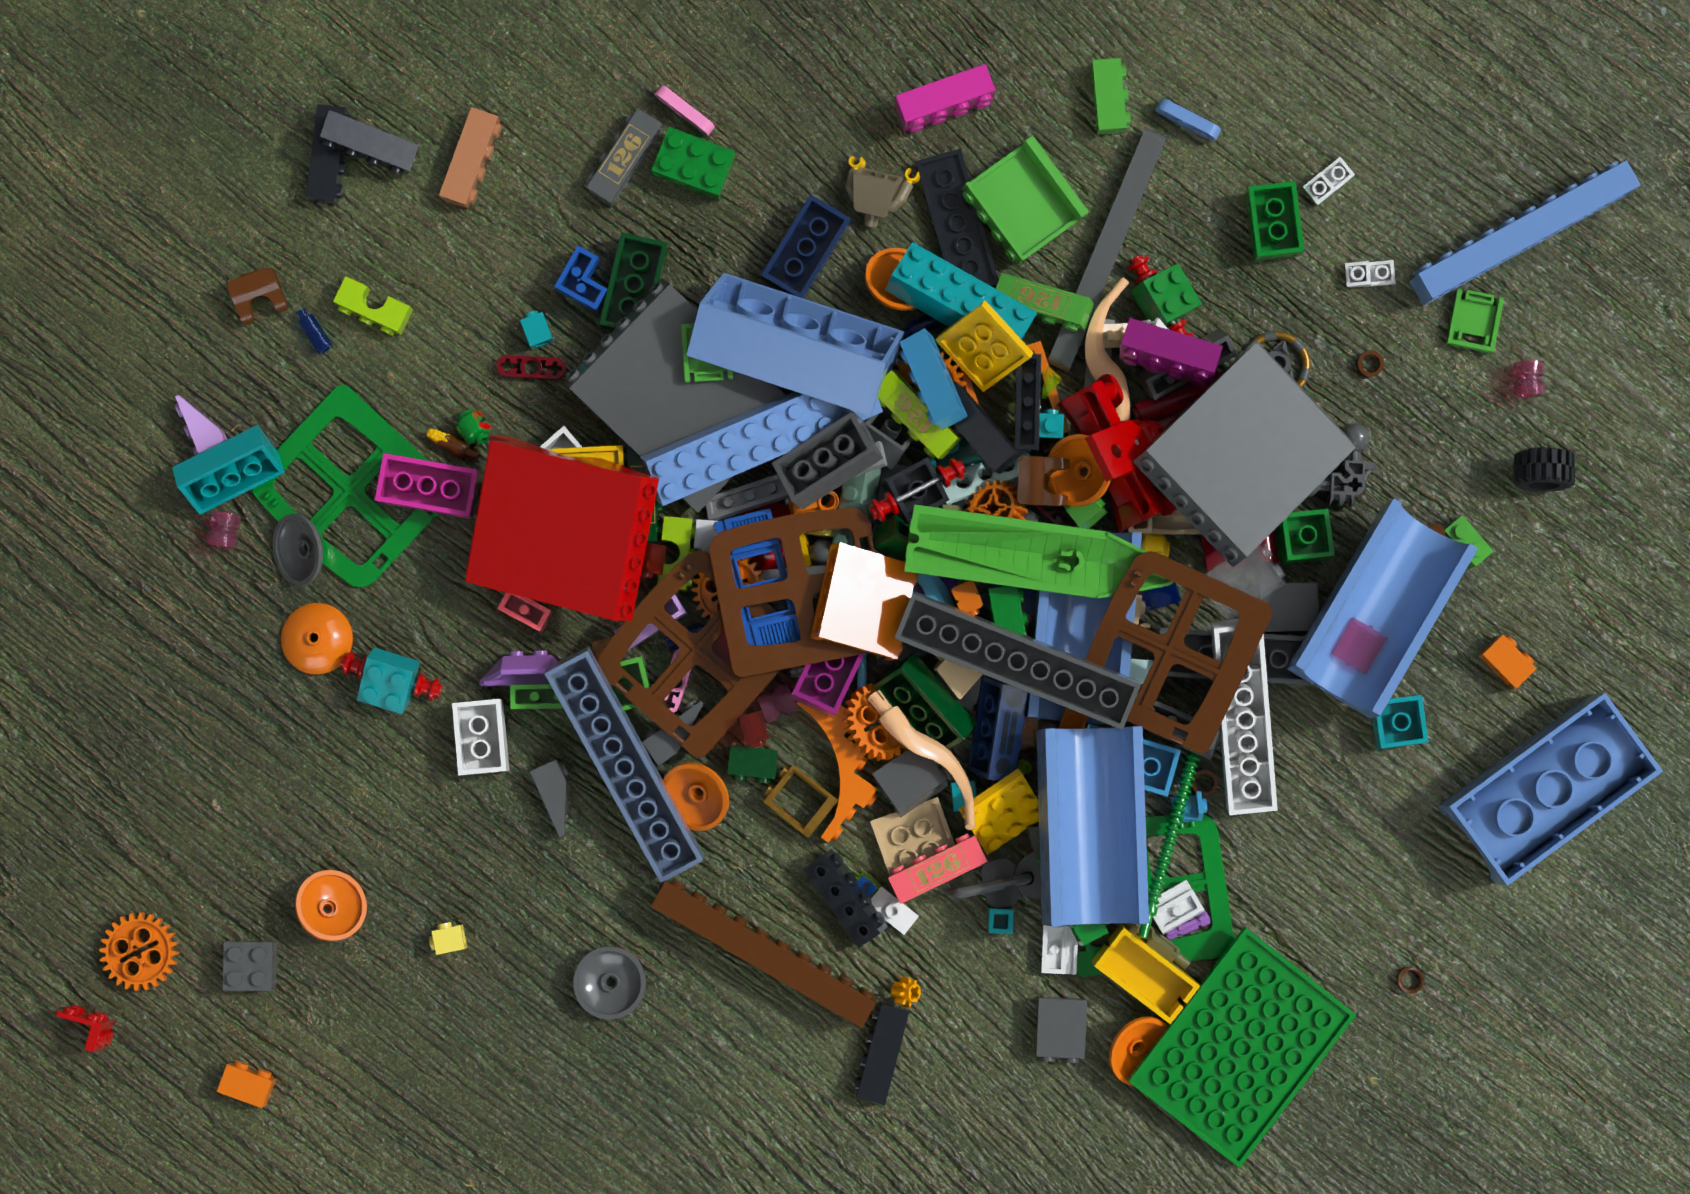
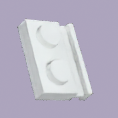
M1185 880L1161 894L1162 897L1158 898L1160 904L1156 905L1158 908L1157 915L1153 916V919L1164 935L1205 910L1188 881Z
M1043 925L1041 973L1076 975L1078 943L1069 926L1051 927Z

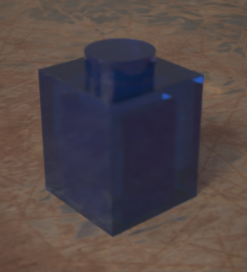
M1175 582L1169 586L1145 590L1146 593L1142 594L1145 606H1150L1151 611L1181 602Z

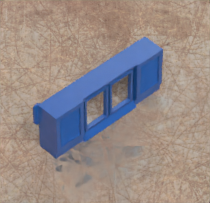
M762 509L714 522L713 529L718 534L739 526L772 519L771 509ZM778 538L749 544L734 549L730 553L735 584L739 589L783 581L788 576ZM774 552L780 577L743 586L737 561ZM786 599L788 610L751 618L748 606L741 609L746 640L749 645H774L800 640L795 608L791 600Z

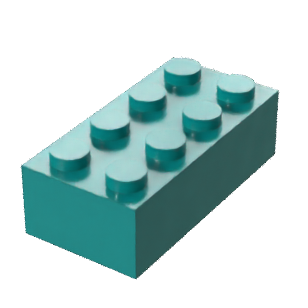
M258 425L172 467L178 489L200 515L285 473L279 452Z

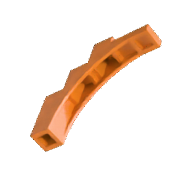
M797 701L796 704L809 713L824 730L837 758L840 775L838 806L833 820L821 836L822 839L829 843L831 839L836 841L843 831L840 828L842 822L845 819L850 821L857 810L853 807L855 804L862 808L866 805L872 806L878 797L875 793L877 788L854 773L855 769L861 771L868 759L864 757L866 754L860 755V747L854 749V743L844 737L845 733L851 734L850 732H844V729L849 726L848 723L842 722V719L848 717L843 712L846 708L840 705L834 718H831Z

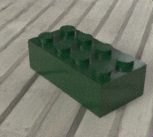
M621 232L599 323L601 329L613 331L616 328L617 322L621 318L627 317L633 311L632 308L636 302L644 299L650 293L649 290L655 283L662 281L669 251L667 242Z
M915 652L886 670L872 686L876 692L878 690L881 691L892 707L898 706L915 730L938 741L947 749L965 740L977 724Z

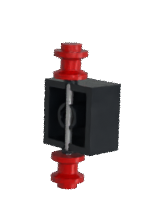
M927 457L881 481L886 493H884L883 500L878 502L873 499L870 501L869 511L872 517L883 522L885 521V515L892 512L894 515L898 514L902 520L909 522L912 518L914 504L938 507L949 501L950 499L942 484L948 488L951 486V480L955 478L959 481L963 480V474L966 473L964 465L960 460L956 461L954 458L949 459L948 466L944 468L941 465L936 466L935 473Z

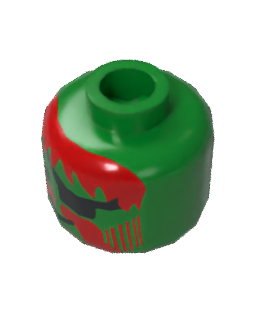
M470 409L463 412L457 418L456 430L466 444H477L479 446L488 441V435L492 428L481 411Z

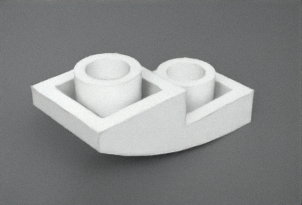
M1339 157L1305 184L1303 188L1319 205L1354 177L1355 174L1344 160Z
M1394 260L1345 263L1347 287L1396 285Z

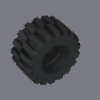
M1537 447L1524 449L1514 454L1515 486L1538 492L1560 491L1574 486V453L1560 448Z

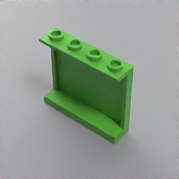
M1031 136L1020 147L971 182L968 181L962 188L964 199L969 204L974 205L979 219L984 224H988L992 230L991 235L998 243H1002L1006 249L1005 254L1012 262L1015 261L1017 265L1089 213L1034 136Z

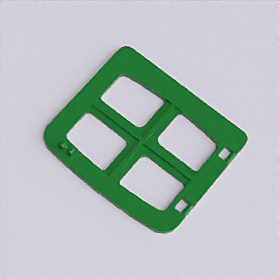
M338 385L277 449L284 471L297 458H301L333 488L332 497L310 521L317 528L322 540L323 564L354 587L363 588L373 584L438 514L433 512L428 514L426 511L415 509L402 524H398L367 496L365 489L380 473L383 453L428 460L346 385ZM337 417H341L376 445V450L349 476L342 473L313 445L314 439ZM281 475L252 489L254 496L278 522L286 515L298 514L275 489V481ZM347 507L355 508L386 537V542L363 565H357L322 536L323 532ZM383 553L388 559L378 568L373 563Z
M1203 814L1202 821L1182 822V826L1178 827L1180 832L1176 833L1196 834L1199 837L1203 871L1196 874L1164 878L1165 885L1161 886L1163 891L1160 892L1162 894L1187 880L1194 892L1205 891L1208 894L1212 920L1211 928L1204 932L1170 940L1180 948L1179 953L1189 961L1219 958L1234 940L1218 829L1211 817ZM1169 815L1145 817L1146 840L1150 836L1164 835L1165 832H1168L1166 826L1170 825L1167 822L1171 819ZM1147 849L1148 891H1151L1149 885L1153 884L1151 878L1154 877L1151 874ZM1152 919L1151 923L1158 928L1156 922ZM1088 943L1085 945L1086 951L1077 952V975L1087 977L1104 974L1091 961L1102 947H1094Z

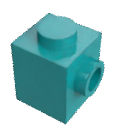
M1046 409L1044 413H1040L1039 440L1060 441L1063 439L1064 414H1058L1059 410Z

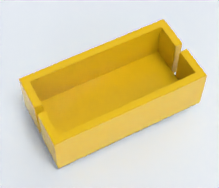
M1120 923L1108 939L1110 945L1104 944L1091 960L1093 965L1171 1024L1184 1008L1181 1002L1177 1000L1179 996L1184 1002L1188 1003L1200 985L1195 979L1167 960Z

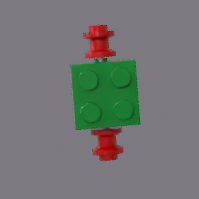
M1138 255L1130 260L1131 265L1127 269L1135 271L1138 276L1135 281L1138 286L1130 292L1147 320L1150 319L1151 322L1155 321V318H1159L1165 326H1170L1169 330L1194 337L1193 332L1187 333L1184 328L1187 323L1184 319L1180 322L1178 320L1201 306L1202 302L1179 263L1156 274V269L1150 270L1147 265L1150 260L1148 256L1143 258L1142 255Z

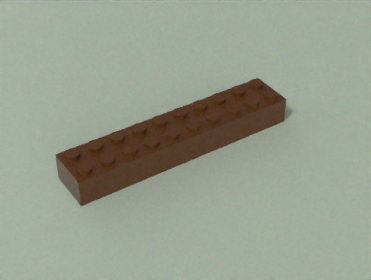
M674 878L672 881H665L651 905L652 908L861 1028L864 1026L876 1004L873 992L862 986L860 990L852 986L853 981L842 974L839 978L831 974L832 969L821 962L818 966L810 962L811 957L799 950L796 954L789 950L791 945L778 938L775 942L768 938L769 932L758 926L756 929L747 925L749 921L737 914L735 917L726 913L727 908L716 902L714 905L709 904L705 901L707 897L698 891L690 893L685 890L686 885Z

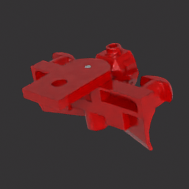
M1104 374L1095 383L1062 400L1057 406L1078 434L1088 435L1085 440L1105 481H1110L1108 492L1118 530L1121 533L1159 513L1162 516L1171 515L1176 507L1154 484H1151V480L1133 462L1164 427L1159 425L1158 421H1141L1138 418L1132 421L1121 422L1115 408L1124 400L1122 389L1113 375Z

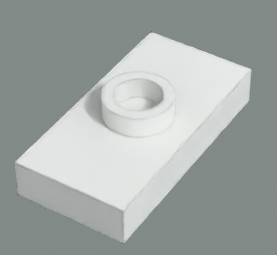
M882 886L871 898L875 909L903 935L919 917L905 904H900L899 900Z

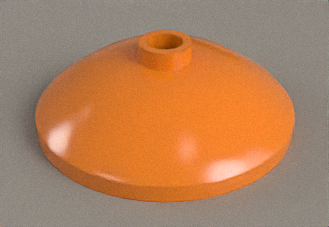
M887 248L877 252L869 260L865 269L866 286L871 295L888 308L900 311L917 309L885 291L892 273L907 249Z
M1075 434L1067 436L1060 440L1048 455V457H1060L1070 460L1069 469L1056 471L1049 478L1051 491L1055 494L1067 496V505L1083 507L1096 502L1104 495L1110 484V481H1105L1085 440L1088 435ZM1085 468L1088 469V474L1086 476L1084 475Z
M310 603L296 609L285 621L281 632V646L287 660L298 670L309 674H325L334 671L340 667L344 654L348 655L353 645V631L348 619L341 611L324 603ZM314 633L318 635L316 642L310 640L311 635Z
M688 762L675 766L665 775L663 781L690 830H709L723 820L729 807V795L723 780L716 772L705 765Z
M324 870L314 873L301 884L295 898V912L301 926L310 935L323 941L335 942L352 936L361 927L366 917L367 902L362 888L351 876L336 870ZM323 907H328L330 913H325Z
M1140 1017L1127 1023L1117 1033L1110 1047L1109 1063L1112 1072L1119 1080L1134 1086L1127 1081V1078L1168 1025L1155 1017Z

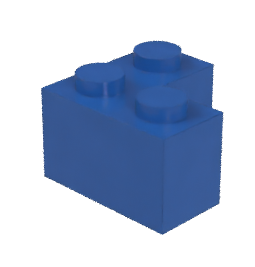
M577 245L554 286L557 292L597 314L605 302L608 290L591 280L601 262L599 257Z

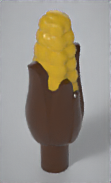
M429 429L426 432V436L435 442L437 446L458 458H465L467 456L476 461L479 457L480 452L470 448V445L466 444L462 438L436 429Z

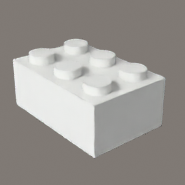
M503 699L452 703L458 775L509 771Z

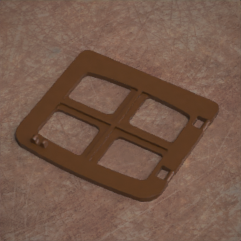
M841 508L787 515L725 530L718 533L712 539L709 546V555L731 668L736 676L746 677L869 653L831 641H818L810 638L815 617L812 598L816 593H820L824 573L810 575L806 571L800 542L801 533L848 529L852 532L855 547L861 549L859 538L867 537L869 551L876 553L871 523L863 511L857 508ZM779 538L783 546L788 572L787 578L779 582L742 589L737 588L730 558L731 551L749 544ZM783 599L791 600L795 608L800 640L774 645H749L746 640L741 609L746 606Z
M698 550L688 554L643 599L634 610L632 621H625L600 654L598 664L611 685L689 753L697 758H701L707 755L780 670L738 677L733 673L732 668L714 654L712 645L724 631L720 609L695 634L689 632L665 611V604L697 573L705 574L715 583L709 553ZM768 603L748 606L750 614L754 618L777 612ZM651 623L678 645L680 654L657 681L647 689L621 667L620 663L636 638ZM695 665H700L727 688V694L699 722L689 726L668 709L663 702L689 670ZM622 676L634 685L629 691L618 683ZM679 725L690 733L686 740L674 732Z
M1152 551L1143 552L1133 560L1117 588L1095 634L1086 660L1104 667L1114 640L1117 637L1126 639L1153 652L1154 661L1133 703L1127 721L1137 726H1142V728L1176 742L1194 752L1205 753L1213 743L1271 619L1273 610L1269 603L1164 555ZM1150 574L1162 576L1184 586L1186 589L1169 629L1164 634H1157L1126 618V614L1136 595ZM1205 597L1226 605L1239 613L1234 635L1222 661H1217L1201 654L1184 644V638ZM1174 664H1181L1211 678L1213 681L1202 704L1188 724H1181L1153 710L1157 696L1170 668ZM1175 727L1188 732L1185 740L1172 734Z

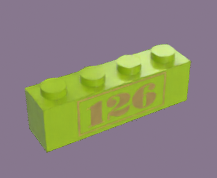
M891 370L885 376L878 394L880 405L883 408L887 406L893 412L891 417L898 424L901 425L903 423L909 429L907 433L915 441L918 442L920 440L926 446L924 450L933 459L935 457L943 459L963 438L959 437L952 430L951 426L942 430L936 424H931L926 414L929 411L927 405L921 402L917 391L897 371Z

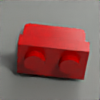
M77 1005L64 1006V1009L56 1010L55 1016L91 1026L84 1050L96 1052L105 1049L111 1044L114 1032L111 1031L114 1020L108 1019V1014L98 1011L86 1013L84 1012V1007Z

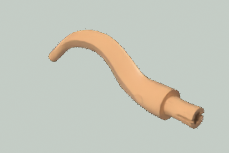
M1123 277L1095 310L1089 323L1085 340L1086 363L1094 379L1097 381L1101 375L1111 374L1118 381L1122 389L1124 400L1115 408L1121 422L1130 420L1129 391L1122 370L1105 351L1103 327L1109 307L1129 284Z
M880 690L874 692L868 698V701L881 716L879 722L906 748L915 754L941 764L952 775L964 798L965 828L968 830L974 829L975 817L972 789L959 761L944 745L915 730L898 706L892 707Z

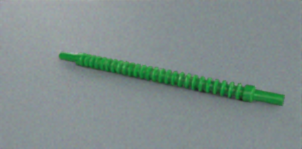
M1189 750L1190 754L1186 755L1188 761L1184 762L1186 768L1182 769L1184 774L1180 775L1182 781H1179V784L1181 786L1177 787L1179 793L1175 794L1177 800L1173 801L1175 806L1171 807L1173 813L1169 814L1171 819L1167 821L1170 824L1166 826L1168 832L1164 833L1166 837L1162 839L1164 845L1160 846L1162 852L1158 853L1160 858L1156 859L1158 865H1155L1157 870L1153 872L1155 877L1151 878L1153 884L1149 885L1151 891H1148L1149 924H1141L1138 937L1147 939L1153 916L1157 915L1158 908L1156 905L1160 904L1158 898L1162 897L1160 892L1163 891L1161 886L1165 885L1163 879L1167 878L1165 872L1169 871L1167 868L1168 865H1171L1169 859L1173 858L1171 852L1175 851L1172 847L1176 846V842H1174L1175 839H1178L1176 833L1180 832L1178 829L1179 826H1182L1180 820L1184 819L1182 814L1186 812L1184 810V807H1187L1185 801L1189 800L1187 795L1191 794L1189 788L1193 787L1191 781L1195 780L1193 775L1197 773L1195 771L1198 768L1196 763L1200 762L1198 758L1200 755Z

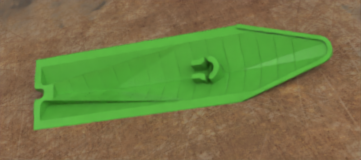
M914 504L906 548L904 572L1099 599L1114 596L1133 560L1138 555L1147 551L1107 531ZM1150 574L1139 591L1169 586L1174 582L1157 574Z

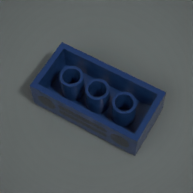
M810 194L761 274V279L779 291L806 299L851 225V218Z
M982 676L975 718L977 724L973 731L968 770L988 780H1002L1018 769L1017 760L1019 750L1022 747L1021 734L1022 727L1026 721L1025 708L1029 700V692L992 677Z

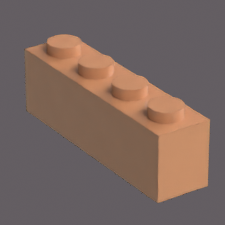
M471 107L439 193L442 200L469 209L470 204L475 203L478 195L476 187L478 182L483 181L486 174L484 165L487 159H491L494 152V146H492L494 138H498L502 130V124H500L501 121L498 116Z

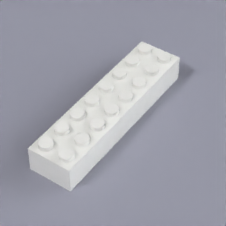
M1238 619L1211 622L1213 656L1215 660L1222 661L1234 635ZM1264 634L1220 725L1225 800L1229 815L1278 811Z

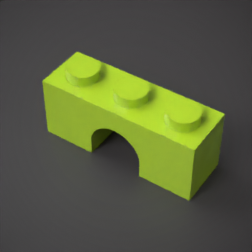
M345 276L333 301L339 306L337 310L348 316L354 313L360 316L359 320L367 325L372 326L373 323L381 326V331L391 336L394 333L401 335L413 309L409 305L389 296L381 308L370 309L366 303L370 289L366 285Z
M664 516L662 541L676 544L679 547L680 555L677 561L672 564H659L658 583L688 554L695 552V548H691L696 530V525H693V519ZM693 578L690 579L679 591L687 592L688 586H692Z

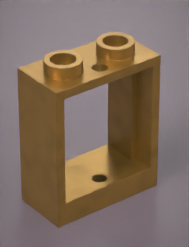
M786 765L778 775L781 779L776 787L771 784L763 794L766 798L764 803L809 838L838 800L795 765H792L791 768ZM794 773L827 799L805 827L772 801Z

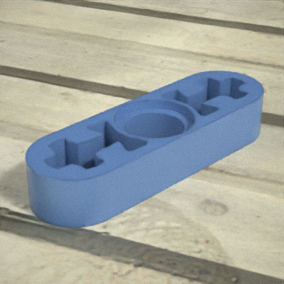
M1161 98L1155 108V111L1161 116L1208 140L1216 141L1221 132L1220 127L1167 99Z

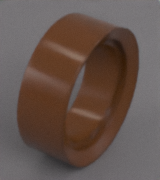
M1366 351L1357 359L1356 367L1362 376L1372 378L1383 370L1384 360L1378 352ZM1371 355L1377 358L1379 367L1376 372L1369 373L1363 369L1362 360L1365 356Z
M1200 770L1196 775H1193L1195 780L1191 781L1193 785L1192 790L1195 793L1199 791L1196 787L1197 777L1201 774H1208L1213 779V787L1210 791L1201 792L1202 796H1209L1218 787L1217 777L1209 770Z
M1404 967L1398 972L1396 982L1402 991L1413 994L1422 989L1424 976L1417 968ZM1407 971H1414L1418 975L1419 982L1413 989H1406L1402 984V976Z

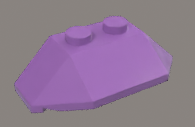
M523 651L509 652V656H503L479 683L482 687L550 684L544 674L545 670L559 661L554 656L547 655V651H533L531 656H523Z

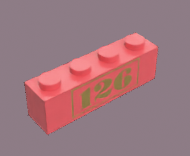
M968 833L955 839L957 844L948 847L947 844H944L934 849L935 854L928 858L924 854L913 859V865L907 868L901 865L891 870L892 875L888 879L900 904L988 862L975 835L971 837Z

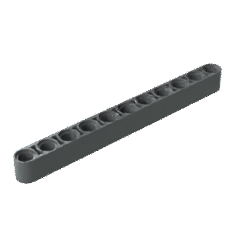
M1147 128L1143 131L1075 293L1089 297L1094 303L1087 327L1167 138ZM1062 324L1047 362L1049 365L1069 372L1086 330L1078 329L1077 332L1065 329Z

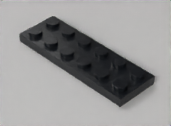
M961 149L915 161L942 258L991 287H996L999 278L983 223L977 216V209L973 204H969L962 194V188L968 181L970 182Z

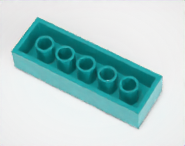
M913 242L892 273L885 289L888 293L949 327L985 300L1021 340L1037 314L1036 311Z

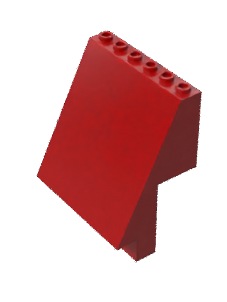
M491 435L465 582L613 621H632L659 478L603 458L564 456L511 436Z

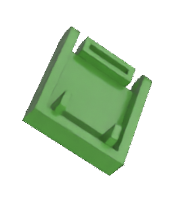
M1457 288L1445 345L1490 354L1494 353L1504 297H1498L1496 306H1493L1495 295L1466 290L1464 299H1461L1462 289ZM1462 334L1482 337V344L1460 340Z
M695 323L681 324L685 383H690V373H694L695 382L724 380L723 371H728V379L733 380L732 370L687 356Z

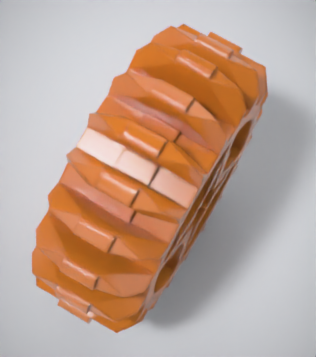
M995 479L993 485L986 481L985 488L978 485L979 492L977 494L972 493V497H974L972 500H966L970 507L964 509L965 512L1026 520L1023 516L1029 514L1025 508L1027 505L1021 504L1017 500L1018 487L1005 480L1000 484V480ZM1003 496L1010 497L1011 506L1005 504Z

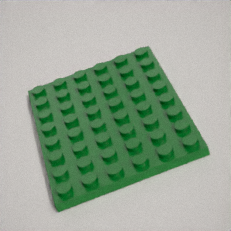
M1245 926L1199 984V989L1188 1003L1183 1005L1184 1008L1178 1016L1167 1026L1127 1078L1128 1082L1239 1168L1356 1017L1353 1011Z

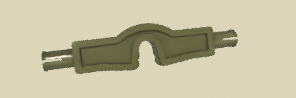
M1122 923L1133 934L1139 933L1141 924ZM1151 923L1146 944L1170 962L1174 960L1186 969L1191 961L1179 953L1180 948L1163 936L1158 928Z

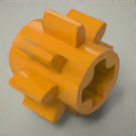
M901 976L900 982L894 981L891 987V996L895 999V1004L911 1007V1002H917L920 998L921 990L919 985H917V980Z

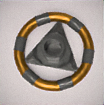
M1271 331L1257 336L1249 343L1250 345L1255 340L1260 344L1282 340L1269 354L1294 379L1286 342L1290 343L1300 354L1302 360V368L1296 382L1303 388L1311 371V362L1306 347L1298 338L1286 332Z

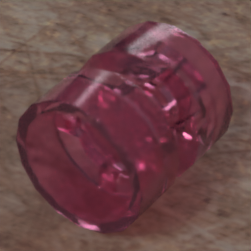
M1528 360L1513 363V377L1517 378V381L1513 383L1514 397L1529 398L1545 395V382L1541 380V377L1545 375L1544 361Z
M210 511L208 524L211 526V529L207 531L205 544L236 549L238 535L235 531L240 529L241 515Z
M787 682L775 687L773 693L767 690L757 696L767 723L780 719L782 713L787 716L799 711L794 699L790 698L791 691Z

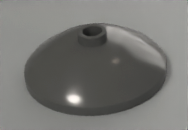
M301 514L284 516L278 522L273 535L275 562L283 577L290 583L298 586L309 584L316 579L323 563V544L320 534L307 517Z
M613 946L601 947L588 953L578 964L573 979L574 993L579 1004L589 1014L601 1019H618L631 1013L641 1002L646 989L645 972L639 960L629 951ZM607 978H614L615 985L609 986L606 982Z

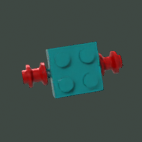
M375 647L368 657L365 656L362 660L355 658V653L351 651L348 655L344 654L341 660L340 668L343 669L344 675L354 672L357 673L358 679H361L357 701L399 714H403L410 704L413 689H415V697L422 693L428 695V700L433 702L435 698L439 699L443 685L439 684L440 679L438 678L431 682L426 680L425 674L421 673L418 680L416 679L420 661Z

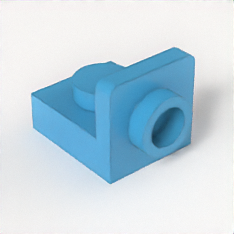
M1196 791L1195 796H1188L1189 800L1185 801L1187 807H1184L1186 812L1182 814L1184 819L1180 820L1181 823L1202 821L1203 814L1207 813L1206 798H1202L1201 791ZM1171 797V807L1175 806L1173 801L1177 800L1176 797Z

